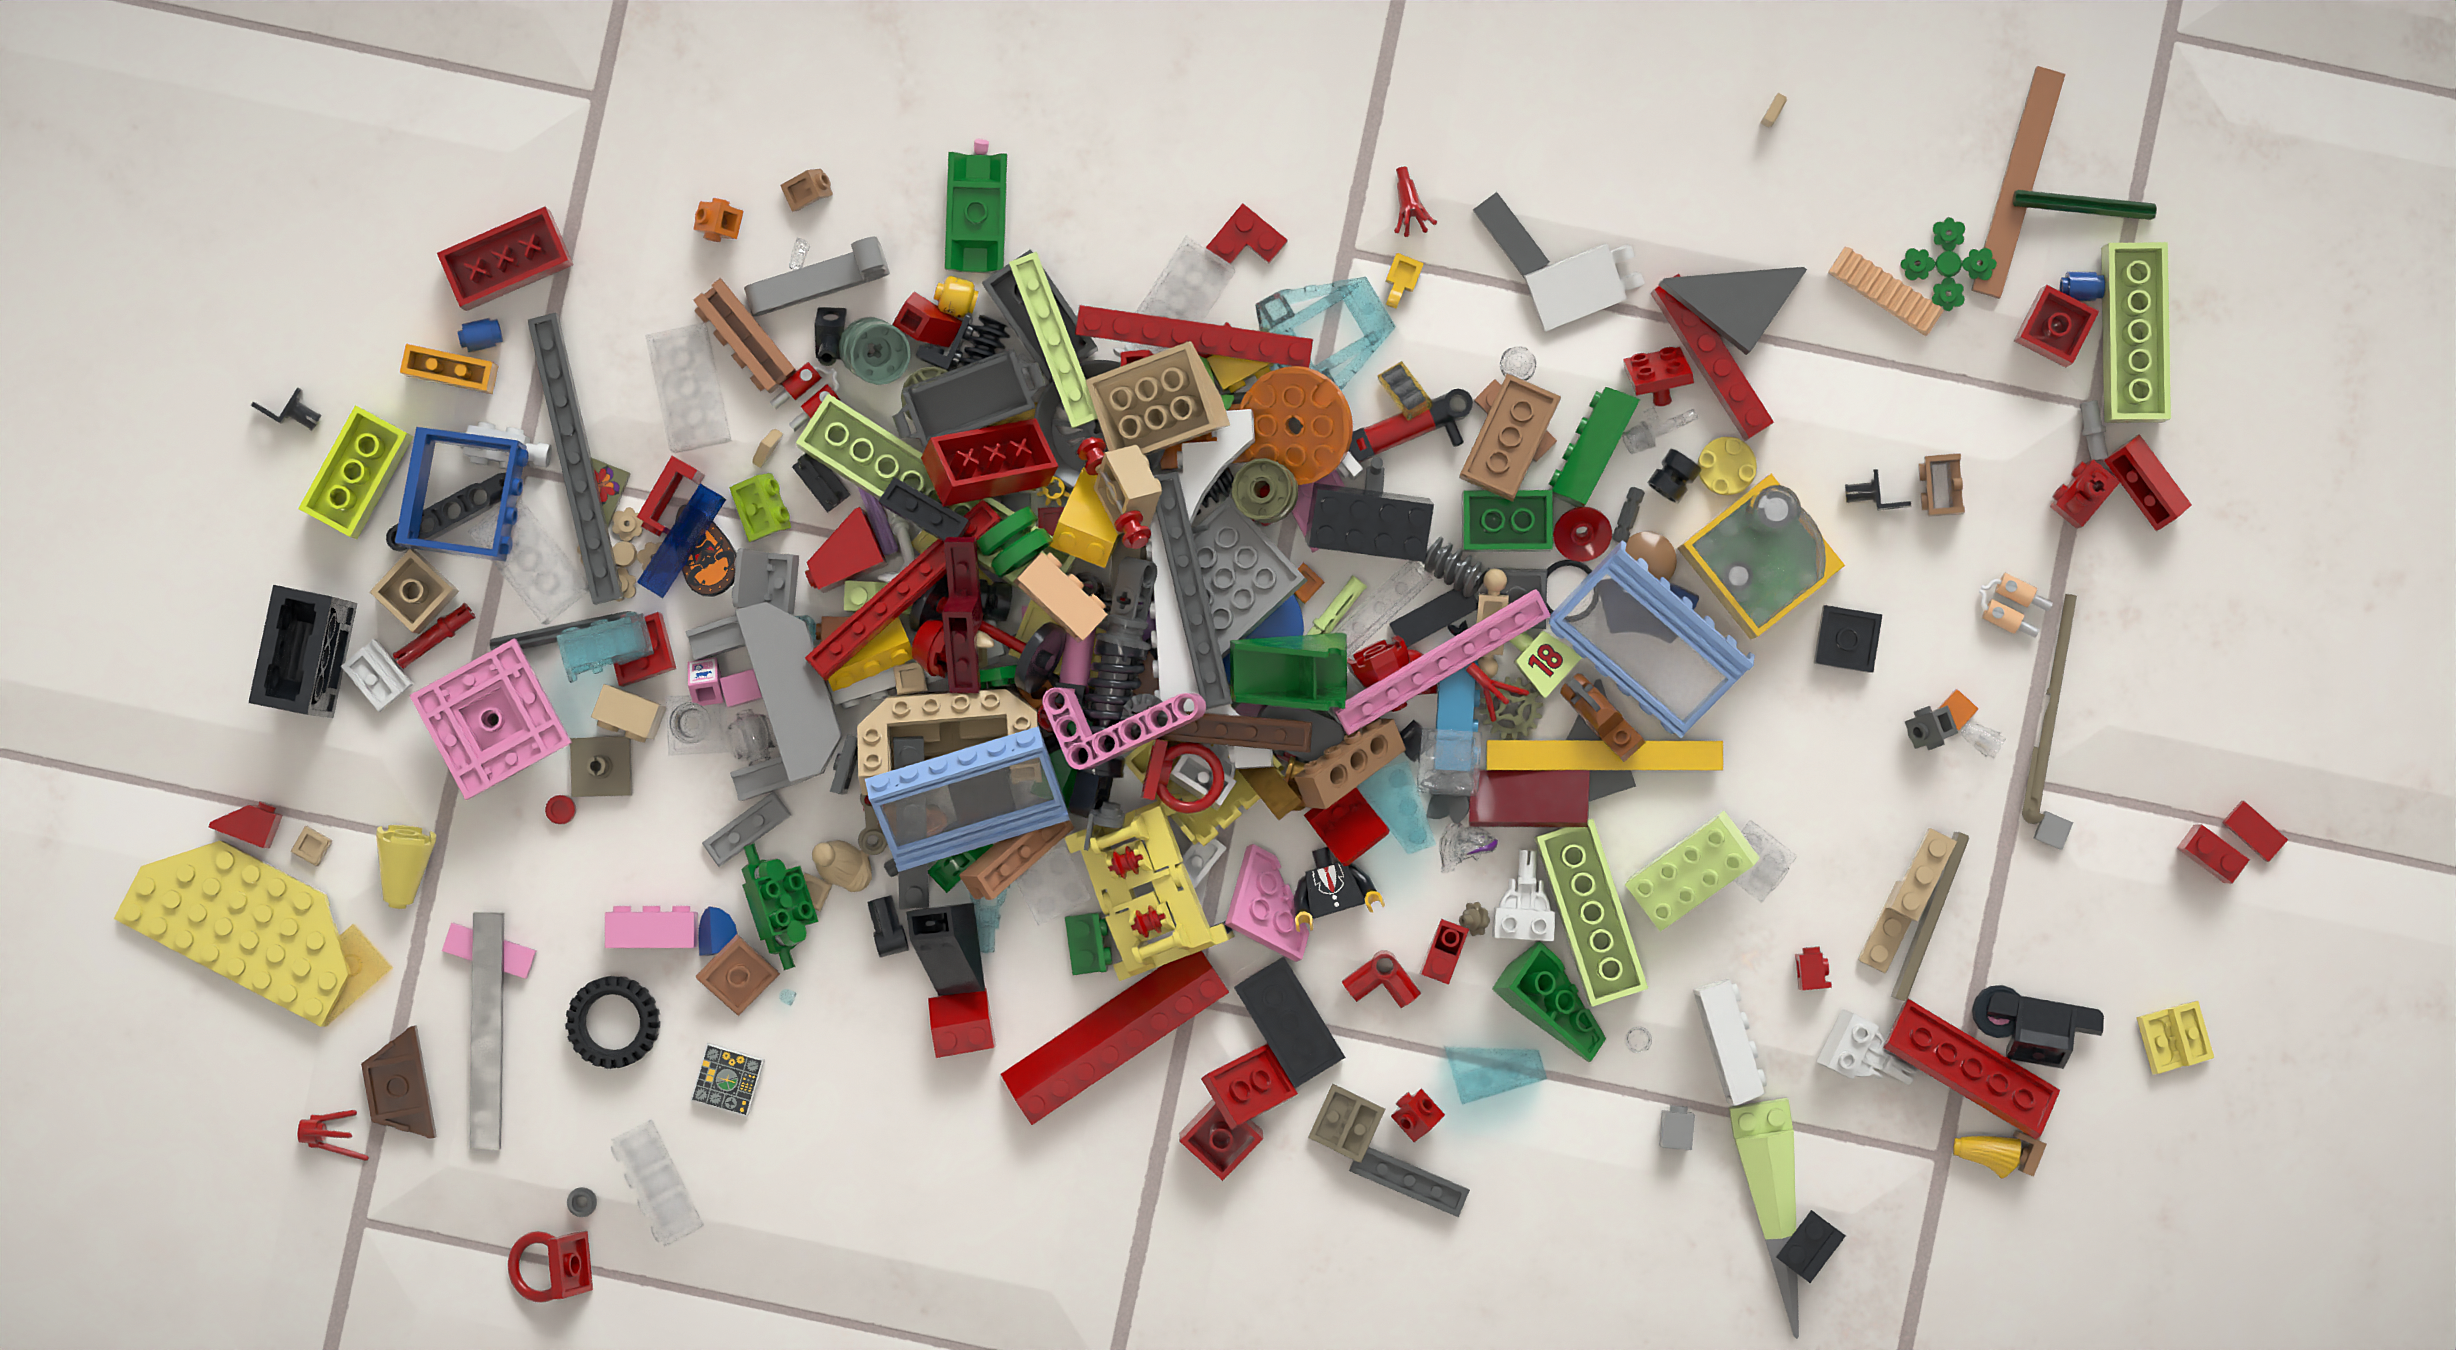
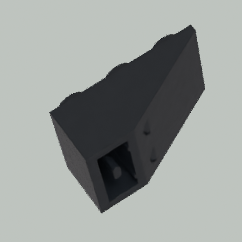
M974 902L906 911L910 941L938 996L986 991Z

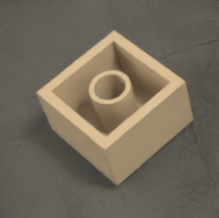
M409 549L370 591L412 633L420 634L459 592L423 556L412 549Z
M603 684L591 718L597 719V726L612 732H618L619 728L626 730L625 737L645 743L646 739L655 740L667 707L617 687Z

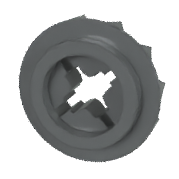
M1138 694L1123 706L1121 720L1136 715L1135 713L1145 711L1149 707L1151 708L1163 701L1152 694ZM1161 711L1157 716L1158 724L1161 727H1164L1168 721L1167 714L1164 711ZM1137 723L1131 728V735L1134 739H1138L1141 735V728H1139Z

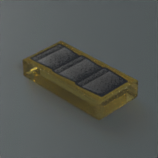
M1402 361L1377 375L1380 384L1408 421L1433 406L1430 397Z

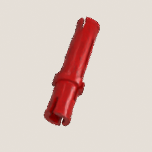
M463 603L445 618L439 617L435 625L397 652H394V659H398L396 662L402 669H405L409 664L447 637H454L458 629L476 618L475 614L471 613L472 610L466 603Z

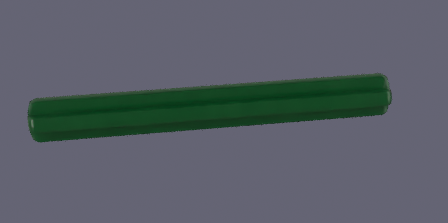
M2017 190L2013 194V205L2015 207L2146 220L2154 219L2157 213V206L2154 203Z

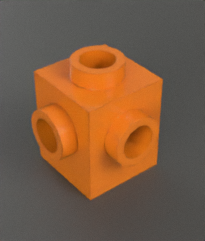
M713 198L712 202L700 201L695 213L693 230L704 233V239L714 242H721V238L737 239L744 211L729 206V201L719 198Z

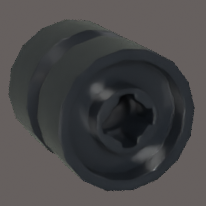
M1671 448L1661 462L1663 468L1656 469L1647 483L1656 492L1678 504L1688 491L1686 484H1692L1702 469L1690 458ZM1672 475L1677 478L1675 481L1670 479Z
M980 579L983 615L987 614L988 618L992 620L1006 621L1011 606L1012 585L996 581L989 585L987 580ZM989 595H993L992 604H988Z

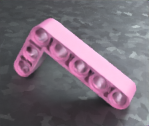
M1051 688L1045 692L1042 701L1068 764L1072 768L1079 770L1099 766L1202 717L1206 710L1205 700L1202 696L1195 693H1182L1092 734L1078 699L1072 690L1068 688ZM1059 693L1065 699L1064 706L1061 709L1055 705V698ZM1189 698L1194 702L1195 706L1194 711L1190 715L1184 711V703ZM1161 711H1164L1168 717L1167 724L1164 727H1161L1157 721V716ZM1071 720L1076 724L1077 728L1076 733L1072 737L1067 733L1066 729L1067 724ZM1135 723L1141 728V735L1138 739H1134L1131 735V728ZM1109 735L1115 742V746L1110 752L1104 745L1105 739ZM1082 748L1088 752V760L1084 764L1078 758L1079 751Z

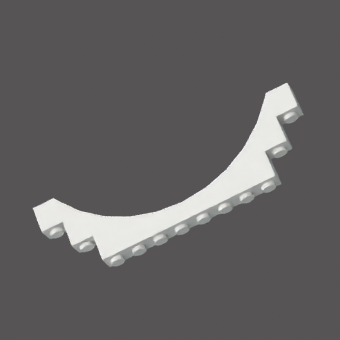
M1251 409L1226 411L1230 426L1211 432L1212 437H1217V441L1182 443V451H1177L1178 469H1183V473H1179L1191 525L1204 497L1222 472L1248 447L1255 443L1254 415ZM1155 512L1151 524L1148 526L1151 530V542L1146 544L1147 559L1152 560L1157 566V578L1153 587L1155 601H1151L1150 617L1151 619H1156V630L1151 631L1152 648H1157L1158 660H1153L1154 678H1159L1160 690H1155V696L1164 702L1182 693H1195L1199 695L1157 512ZM1189 698L1184 703V711H1194V702ZM1230 704L1205 710V713L1239 715ZM1229 746L1230 763H1235V768L1273 767L1272 749Z

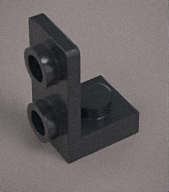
M965 315L947 356L943 355L944 349L929 343L927 347L919 346L915 355L917 359L945 369L948 372L951 371L952 367L957 368L960 363L959 360L964 353L960 351L964 340L969 342V337L974 332L975 325L972 324V316Z

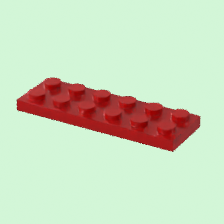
M1910 999L1903 1003L1883 1048L2036 1140L2042 1135L2060 1092V1089Z

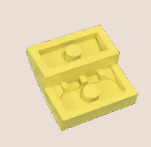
M2199 1001L2181 1004L2136 1017L2152 1074H2160L2214 1058Z

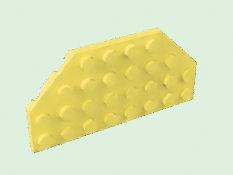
M217 841L141 866L114 917L120 923L320 1027H324L351 975L348 962L346 963L342 951V943L337 926L330 912L327 894L225 841Z

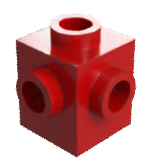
M1422 1088L1413 1095L1407 1092L1395 1103L1399 1108L1391 1115L1392 1119L1413 1142H1416L1428 1133L1445 1116Z

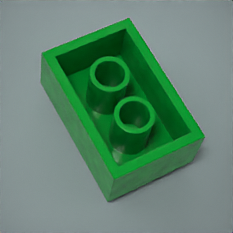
M1464 490L1462 492L1463 552H1550L1553 550L1552 490H1518L1514 501H1510L1487 490Z

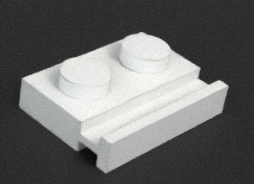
M376 639L370 641L366 647H363L341 665L379 712L413 685Z

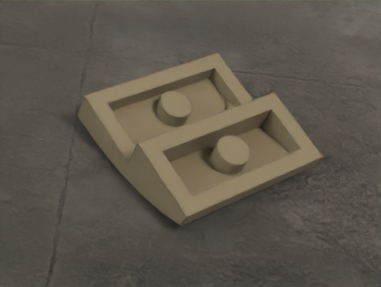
M1332 1084L1308 1138L1361 1163L1386 1109L1340 1086Z

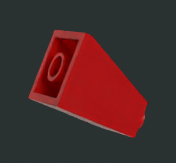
M861 507L854 509L806 562L809 570L805 571V575L811 587H814V589L818 588L819 591L825 593L844 585L845 581H853L888 565L866 512Z

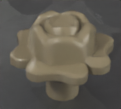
M1479 902L1474 904L1467 903L1466 910L1459 917V924L1462 927L1468 928L1472 936L1484 935L1485 928L1490 923L1488 911L1482 908Z

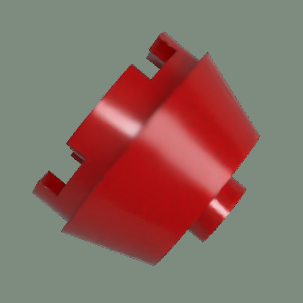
M928 620L922 624L914 637L911 649L912 658L929 675L946 678L945 674L948 671L943 621Z

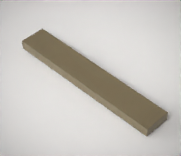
M1954 832L1952 839L1957 841L1925 906L1891 997L1898 1000L1907 1001L1966 849L1969 836L1961 832Z

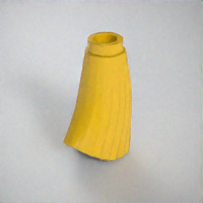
M1996 1136L1954 1138L1953 1155L1982 1164L2003 1179L2020 1164L2021 1140Z

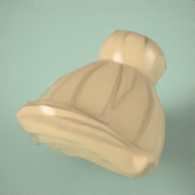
M841 840L827 841L814 847L812 860L821 878L827 883L844 887L850 892H858L867 888L872 880L870 855L865 854L862 850L857 849L848 842Z

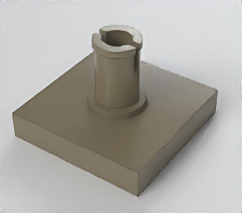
M570 738L572 744H570L571 797L632 795L630 738Z

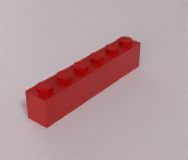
M1661 286L1656 287L1650 294L1744 441L1774 423L1773 419L1718 333Z

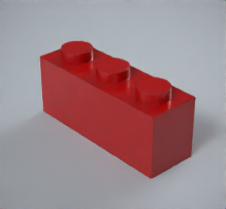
M2140 434L2119 447L2104 460L2156 532L2177 519L2192 506Z

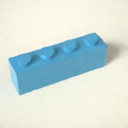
M1471 664L1438 682L1433 770L1470 772V766H1476L1477 749H1472V737L1478 736V719H1473L1474 707L1479 708L1480 690H1475V680L1466 672V669Z

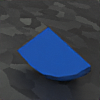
M709 906L701 916L698 935L699 956L718 954L738 934L736 924L730 915L720 908Z

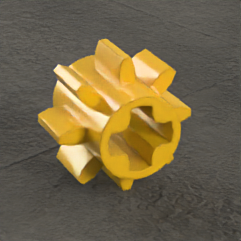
M1053 477L1049 485L1059 482L1058 486L1062 490L1061 493L1049 496V489L1042 487L1043 491H1039L1037 497L1045 495L1047 497L1046 506H1049L1051 501H1056L1061 507L1062 502L1060 499L1064 496L1069 498L1071 494L1066 492V487L1068 486L1060 478Z

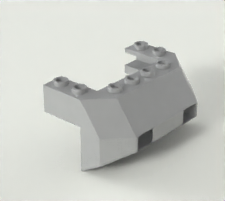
M767 602L735 610V616L685 631L690 642L694 660H703L746 646L781 756L730 772L739 801H745L792 786L823 774L843 737L826 682L805 659L815 649L807 623Z

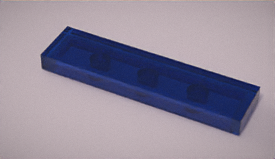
M700 483L637 583L663 599L727 499Z

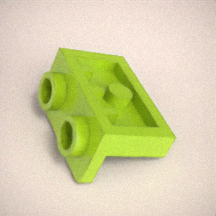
M772 473L756 475L729 487L749 542H754L778 531L791 528L789 512L783 504L779 493V484L774 479Z

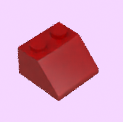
M985 988L986 991L928 998L931 1033L936 1058L996 1047L987 988Z

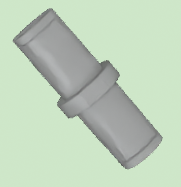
M2098 401L2081 403L2080 407L2085 428L2082 430V433L2087 438L2090 460L2106 459L2108 457L2104 436L2106 427L2102 426Z

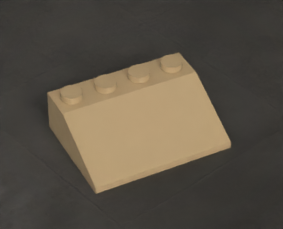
M1191 341L1086 380L1108 451L1138 445L1142 455L1147 456L1230 426L1222 398Z

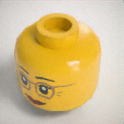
M949 276L945 279L944 284L938 282L933 299L938 301V309L941 312L958 318H964L967 313H973L979 291H975L973 282Z

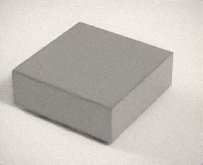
M2044 811V819L2039 823L2033 839L2063 850L2074 822Z

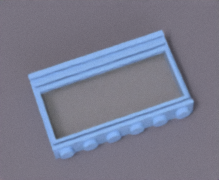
M1622 540L1554 610L1549 620L1550 628L1557 637L1561 639L1566 638L1572 643L1574 651L1583 658L1588 657L1595 663L1594 666L1604 677L1610 676L1617 682L1616 685L1626 696L1632 695L1639 701V706L1648 715L1654 714L1661 720L1660 723L1670 734L1676 733L1682 738L1747 670L1754 666L1755 655L1749 652L1745 656L1736 648L1737 642L1732 636L1728 635L1724 638L1714 629L1715 623L1709 616L1701 618L1692 610L1693 604L1687 597L1678 598L1670 591V583L1664 577L1658 580L1647 571L1648 564L1645 560L1639 558L1636 561L1625 551L1626 543Z
M1039 726L865 779L869 801L875 811L898 872L1070 820L1066 802Z

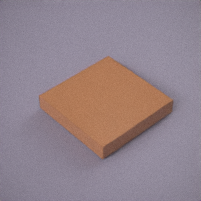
M736 934L696 975V978L739 1016L780 973Z

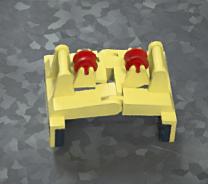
M1180 793L1173 795L1175 798L1183 801ZM1161 800L1125 813V821L1121 828L1094 825L1092 837L1090 838L1091 845L1088 851L1084 850L1087 828L1064 837L1070 854L1081 850L1100 907L1106 915L1105 919L1122 957V961L1113 964L1119 981L1235 937L1232 928L1225 925L1226 921L1209 927L1184 864L1181 863L1183 858L1168 820V816L1178 812L1167 807ZM1136 837L1138 839L1115 849L1111 848L1112 845ZM1142 840L1145 841L1148 853L1143 845ZM1169 866V868L1157 872L1158 869ZM1151 881L1155 891L1136 897L1133 888ZM1165 902L1168 903V906H1169V908H1170V911H1171V913H1172V915H1173V918H1174V920H1175V923H1176V925H1177L1176 928H1175V926H1174V923H1173V921H1172V918H1171V916H1170L1169 910H1168L1167 905H1166ZM1129 908L1128 910L1120 913V910ZM1174 930L1172 936L1151 944L1147 942V940Z

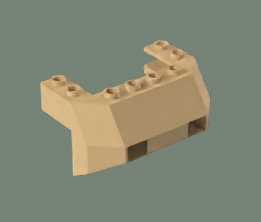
M1009 686L987 687L980 689L979 693L937 691L890 695L857 726L858 777L862 795H868L865 779L890 772L892 768L894 769L893 737L923 736L924 761L1038 726L1042 735L1037 717L1039 710L1033 708ZM1039 757L1009 766L1011 768L1012 784L1024 779H1036V782L1042 781Z

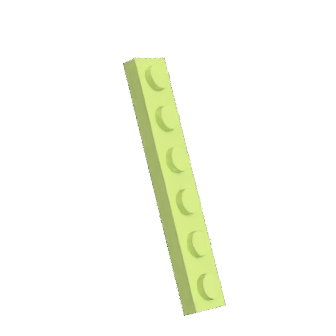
M1037 252L1010 261V267L1072 429L1098 420L1084 374Z

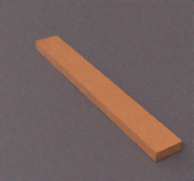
M2040 66L2035 68L1983 247L1992 251V259L1996 260L1997 266L1992 270V276L1989 280H1981L1979 277L1974 279L1971 291L1998 299L2002 296L2027 210L2025 207H2015L2013 205V194L2017 190L2032 191L2066 75L2064 73Z

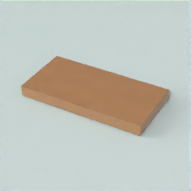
M1507 373L1459 478L1510 501H1514L1557 409L1561 396Z

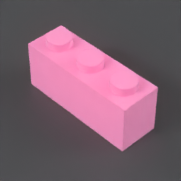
M613 906V912H605V948L698 947V912H690V906H672V912H660V906H643V912H631V906Z

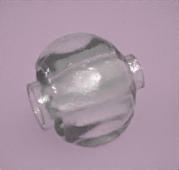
M753 709L738 712L736 714L737 719L728 726L725 732V745L728 752L740 762L747 761L749 766L770 760V754L777 750L778 745L769 717L764 714H756L753 712Z

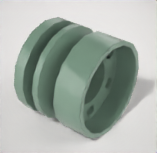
M875 317L859 318L850 323L842 333L839 343L840 358L845 367L862 380L875 385L890 384L900 378L908 368L911 358L910 344L905 334L888 322ZM870 343L874 344L873 349L875 352L873 354L869 353L868 345Z

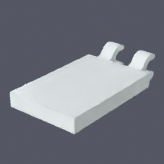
M1603 244L1525 275L1524 278L1544 331L1551 330L1627 300L1626 290L1644 285L1641 273L1635 272L1620 278L1615 263L1635 257L1631 245L1627 244L1610 251L1608 244Z

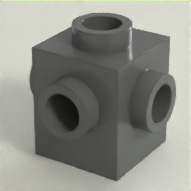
M1948 705L1933 711L1930 706L1921 708L1913 712L1914 718L1905 721L1908 736L1915 749L1927 746L1928 750L1945 745L1943 739L1958 733Z

